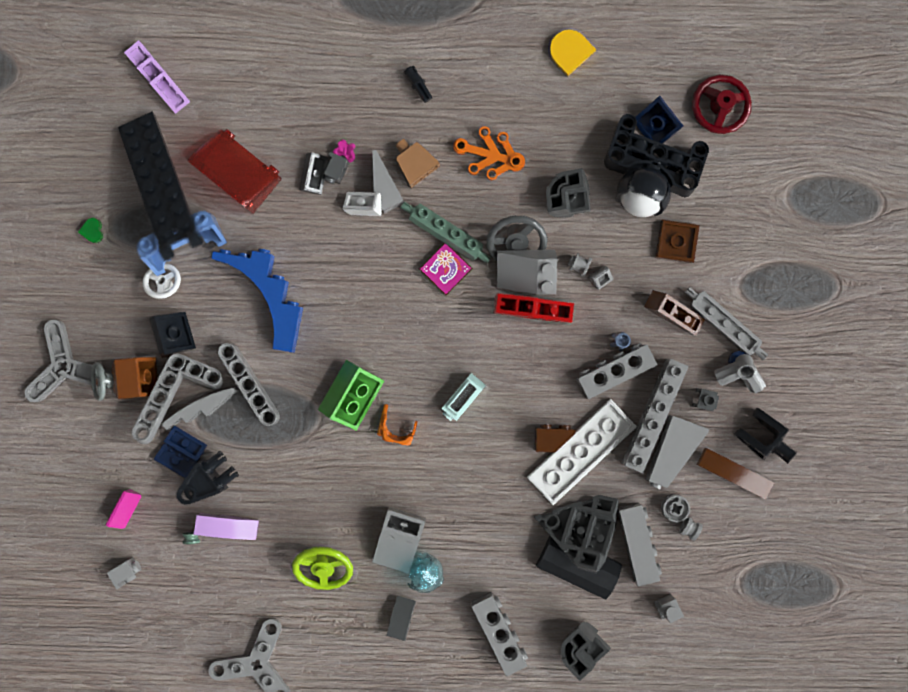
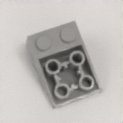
M389 507L372 562L409 574L426 518Z

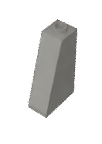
M669 415L646 476V480L650 481V486L661 489V486L668 488L708 434L709 429Z

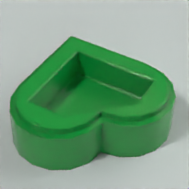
M89 218L78 233L90 242L99 243L103 239L102 223L96 218Z

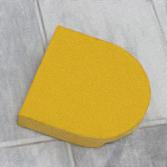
M575 30L561 31L553 38L550 46L553 62L567 77L596 51L591 43Z

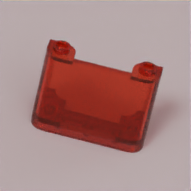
M220 129L196 150L187 161L254 214L282 180L278 176L280 172L272 165L266 166L235 141V135L228 129L225 131Z

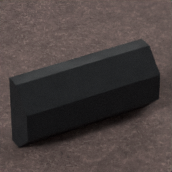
M549 535L536 563V567L606 600L616 586L622 564L607 557L597 573L578 568Z

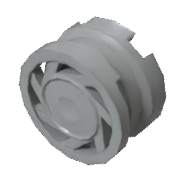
M671 494L662 501L661 510L668 520L678 523L687 519L690 514V505L682 496Z

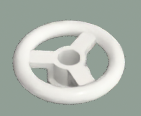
M165 263L164 269L171 271L165 276H156L151 269L147 270L142 284L144 291L149 296L163 299L177 291L181 277L177 268L171 264ZM149 278L156 282L157 293L150 289Z

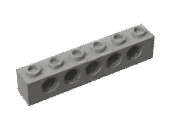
M673 359L665 360L621 464L640 473L644 472L689 366Z

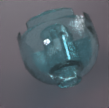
M423 553L424 557L422 559L418 557L409 573V578L412 580L411 584L408 583L410 589L420 593H430L437 587H440L444 581L443 566L433 555Z

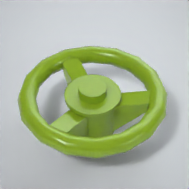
M312 547L296 555L292 562V572L296 579L305 586L319 590H331L345 585L353 575V565L349 558L338 550L329 547ZM300 564L311 566L312 574L320 577V582L311 580L303 575L300 571ZM344 565L346 568L344 576L336 581L328 582V577L334 573V567Z

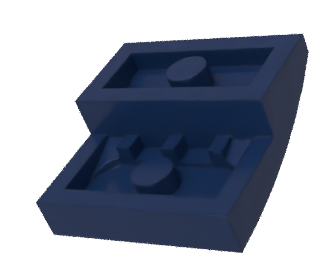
M174 425L163 441L164 444L154 457V460L181 477L186 478L194 465L199 462L208 445Z

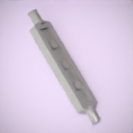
M689 287L684 292L693 299L690 307L740 350L749 356L755 353L762 360L766 359L768 354L760 348L762 340L705 291L697 294Z

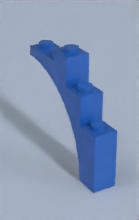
M219 249V252L213 251V260L239 269L262 292L273 319V349L295 353L303 308L299 307L297 302L287 301V304H285L289 282L279 275H273V278H271L275 256L265 249H258V252L252 251L251 258H249V254L238 253V256L231 255V251Z

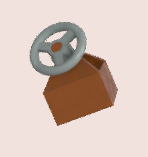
M156 357L114 360L111 373H104L102 365L99 362H95L91 370L92 390L94 397L98 401L104 399L106 389L108 388L113 389L118 399L150 396L158 380Z

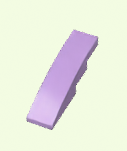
M139 40L124 52L175 114L190 103L184 93Z

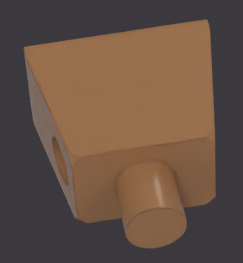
M402 139L395 145L401 153L396 157V161L410 188L440 167L438 160L418 142L409 146L406 140Z

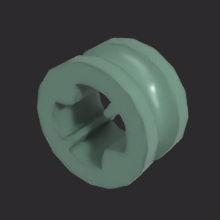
M194 532L182 534L185 538L182 541L183 544L200 543L199 535H194Z

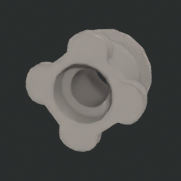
M577 253L576 256H571L568 266H571V271L580 272V276L583 277L589 268L592 258L585 259Z

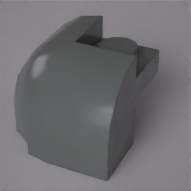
M582 168L558 173L551 180L546 188L547 208L551 216L568 218L574 217V214L591 211L589 184Z
M588 622L580 623L567 635L561 645L562 662L579 681L594 669L595 664L611 649L597 634L598 630Z

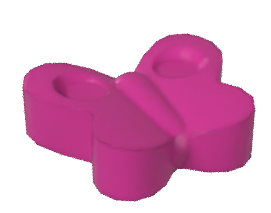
M341 139L333 153L339 156L343 155L348 162H352L355 159L353 151L355 144H348L344 139Z

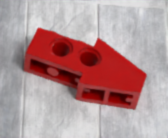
M497 293L495 295L493 313L526 319L572 323L574 303Z

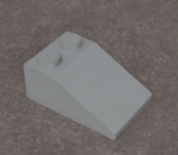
M555 249L497 251V287L536 295L556 294L557 255Z

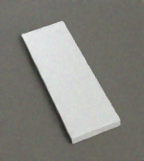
M609 399L576 430L575 435L558 451L552 452L527 478L554 505L637 426Z

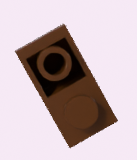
M540 424V428L535 427V451H558L575 435L576 430L571 429V425H559V428H551V424Z

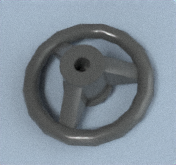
M512 215L503 218L493 225L487 235V249L491 257L496 261L497 251L494 246L496 244H506L508 250H527L529 244L527 235L535 229L540 237V245L537 250H546L548 237L544 227L535 219L523 215ZM512 223H524V224H513V225L509 226L507 230H505V231H503V232L497 234V232H498L501 228H503L504 226H506V225H509V224H512Z

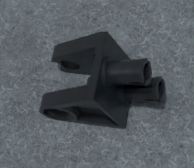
M756 408L753 411V417L774 434L773 439L775 441L771 445L768 443L763 445L741 428L734 435L762 460H765L770 453H775L788 464L797 454L796 451L783 442V438L787 435L789 429L761 409Z
M218 451L209 460L205 459L194 465L177 490L176 498L181 504L189 505L217 495L228 489L227 484L239 476L237 471L231 474L236 470L233 466H230L221 475L216 472L215 469L227 461L226 456L220 458L224 455L221 451ZM183 491H184V493H185V496H186L189 500H185V499L182 497Z

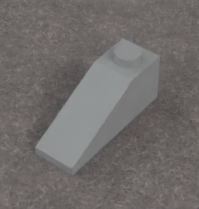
M374 150L372 151L374 193L381 194V209L385 214L402 205L404 201L379 154Z

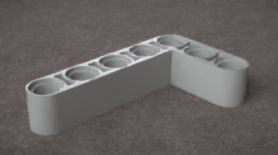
M181 354L171 355L133 427V438L143 445L149 444L153 440L183 378L216 390L223 385V378L219 370ZM177 361H182V362H183L182 365H181V367H179V368H174V367H173L174 364H175V362H177ZM193 369H201L199 374L191 375ZM211 376H218L216 382H209ZM168 378L174 379L171 385H165V381ZM160 395H164L165 400L161 403H157V397ZM150 413H156L155 419L147 420ZM142 430H147L146 437H138Z

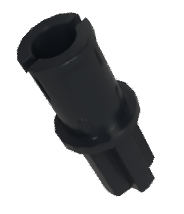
M414 65L408 67L404 73L410 80L412 89H416L422 101L427 103L432 99V95L425 85V79L421 78Z

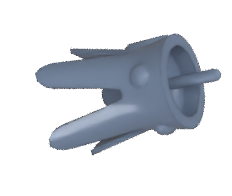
M625 332L620 334L613 333L611 335L615 338V341L610 343V346L620 347L619 351H623L631 343L630 336Z

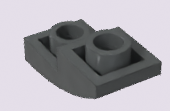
M397 596L387 636L406 641L416 601Z

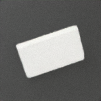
M347 192L342 209L349 215L381 216V194Z

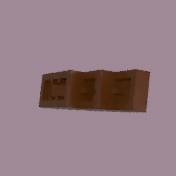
M704 448L696 464L765 500L774 485V482L708 448Z

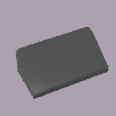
M312 152L306 154L300 191L322 195L325 177L323 168L329 157Z

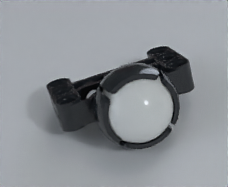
M624 114L615 128L604 159V165L609 170L625 174L618 183L616 199L627 212L637 217L658 216L666 210L670 202L671 192L685 198L689 197L697 188L709 153V147L704 141H696L688 153L638 135L634 133L637 125L636 118L631 114ZM611 157L617 158L618 161L613 160Z

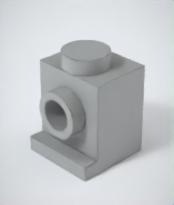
M131 558L107 572L117 590L137 578L135 574L141 571L142 568L138 561Z
M671 594L654 601L662 620L667 619L669 623H672L684 617L677 600Z

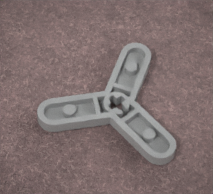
M50 320L45 324L44 333L51 364L25 389V397L30 402L43 401L66 378L92 385L91 370L93 365L73 359L67 330L62 321ZM60 363H67V370L59 371L62 367ZM103 368L104 373H110L107 369Z

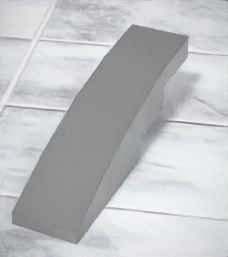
M237 387L230 388L199 399L176 412L163 422L162 425L168 430L172 429L174 425L176 426L182 419L186 423L192 422L202 412L205 416H209L236 394L239 389Z

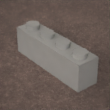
M640 503L618 507V517L634 583L637 586L659 582V575H662L659 563L656 564L655 556H657L656 547L654 544H651L650 540L653 534L651 527L647 526L646 518H648L646 507H643Z

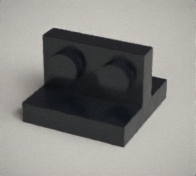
M186 312L149 318L162 358L196 348Z

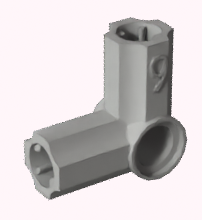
M747 354L740 355L736 358L735 362L714 370L717 381L722 386L741 378L750 393L761 392L766 387V383L755 367L752 357Z

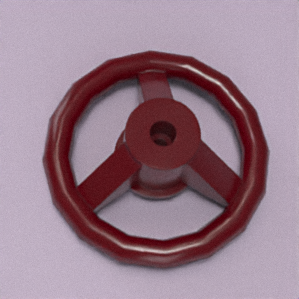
M718 74L708 77L698 85L693 94L692 110L694 117L703 128L712 133L727 134L735 132L746 123L751 114L752 100L749 90L742 81L733 76ZM717 82H726L737 87L741 93H733L730 90L720 91L709 86ZM702 93L711 99L710 108L716 114L714 125L707 122L701 114L699 103ZM744 101V111L739 120L732 125L722 127L726 115L731 112L733 106Z

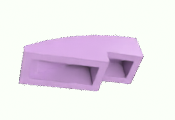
M200 513L196 516L194 535L256 540L259 520Z

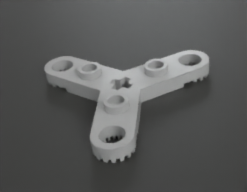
M276 618L265 620L251 654L215 660L209 667L210 677L219 681L253 676L265 692H276L278 690L291 692L269 662L282 628L279 620ZM268 624H274L277 631L269 633L267 630ZM260 660V665L262 666H259L257 669L255 668V664L252 662ZM216 665H221L224 668L223 674L220 675L214 672Z

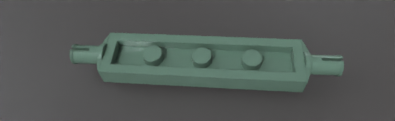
M406 202L402 204L401 209L410 214L409 220L465 257L472 261L479 258L486 264L491 259L490 256L482 252L484 244L420 203L415 207Z

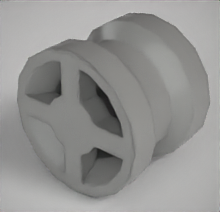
M687 517L681 524L679 533L687 535L690 540L695 541L700 535L703 525L699 522L695 523L692 518Z

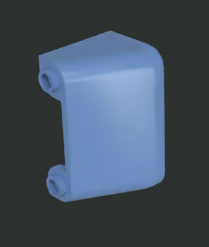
M200 211L192 215L198 233L206 243L213 241L218 247L227 243L213 214ZM154 233L139 240L137 251L145 264L156 276H159L166 272L164 269L166 262L158 251L159 246ZM187 238L172 244V249L174 250L188 243Z

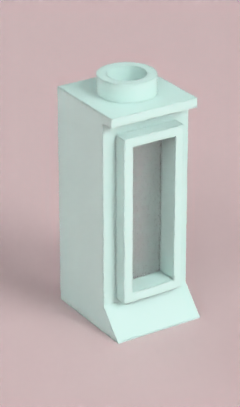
M471 373L442 407L444 410L442 414L450 421L452 419L457 421L486 385Z

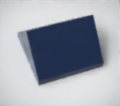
M658 96L635 117L637 120L636 126L646 138L662 144L678 133L683 127V124L661 96Z

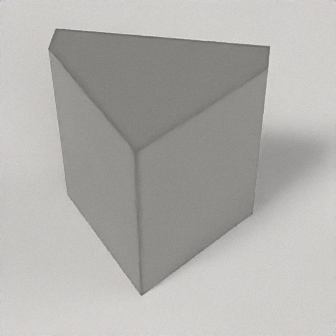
M602 266L588 276L597 290L613 280L607 266Z

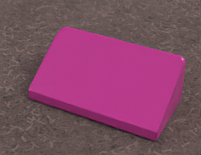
M132 489L123 491L106 522V526L124 529L142 495Z

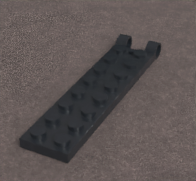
M149 112L119 126L118 130L162 259L166 262L175 258L171 245L187 238L188 243L193 249L203 245L155 114Z

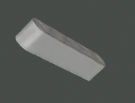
M230 343L222 344L218 349L219 357L259 421L265 426L276 424L280 418L279 412L239 348ZM227 347H231L233 350V354L230 357L225 355ZM237 363H241L243 366L241 373L235 371ZM248 379L253 381V387L250 390L245 386V382ZM258 395L262 396L264 400L261 406H258L255 402V398ZM267 412H271L274 415L272 422L266 420L265 415Z

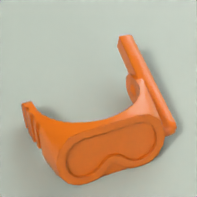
M384 404L377 435L387 442L411 445L418 421H415L414 428L410 434L396 436L387 428L388 405Z

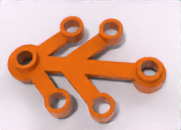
M486 126L479 129V137L484 140L489 150L470 145L463 138L457 139L453 144L454 152L458 155H464L468 152L486 158L479 163H471L469 165L468 172L470 175H477L480 170L497 161L505 163L497 169L490 168L487 171L486 177L490 181L496 180L499 175L508 170L518 172L525 165L524 156L514 152L510 145L508 134L500 132L497 136L498 143L503 145L507 155H504L498 151L490 136V129ZM486 130L488 135L483 136L481 131ZM501 135H504L506 137V140L501 141L499 137ZM459 143H463L465 146L464 148L459 149L457 145ZM513 159H518V160H519V164H517V165L513 164V163H512V160H513ZM472 166H475L478 170L476 172H472L470 168ZM491 171L495 172L496 176L493 178L489 176V172Z

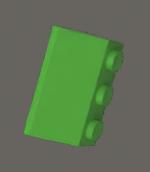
M346 360L318 410L328 418L357 431L382 387L384 380Z

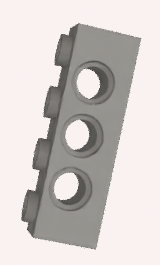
M638 343L630 347V352L624 354L622 351L613 356L614 360L610 362L604 360L596 364V369L590 371L588 368L580 372V377L576 378L585 398L591 399L657 366L658 364L648 345ZM631 356L637 359V364L634 367H631L628 363ZM613 365H618L620 368V372L616 376L611 372ZM597 373L603 376V381L600 384L594 382V376Z
M492 592L472 601L471 607L506 677L527 667L526 659H528L524 648H519L517 642L520 640L515 630L511 632L508 626L511 622L506 613L502 614L500 610L502 604L498 596L494 597ZM495 612L497 617L491 620L487 618V614ZM499 629L506 631V634L502 637L497 636L495 633ZM507 647L515 649L511 654L505 653L504 650Z

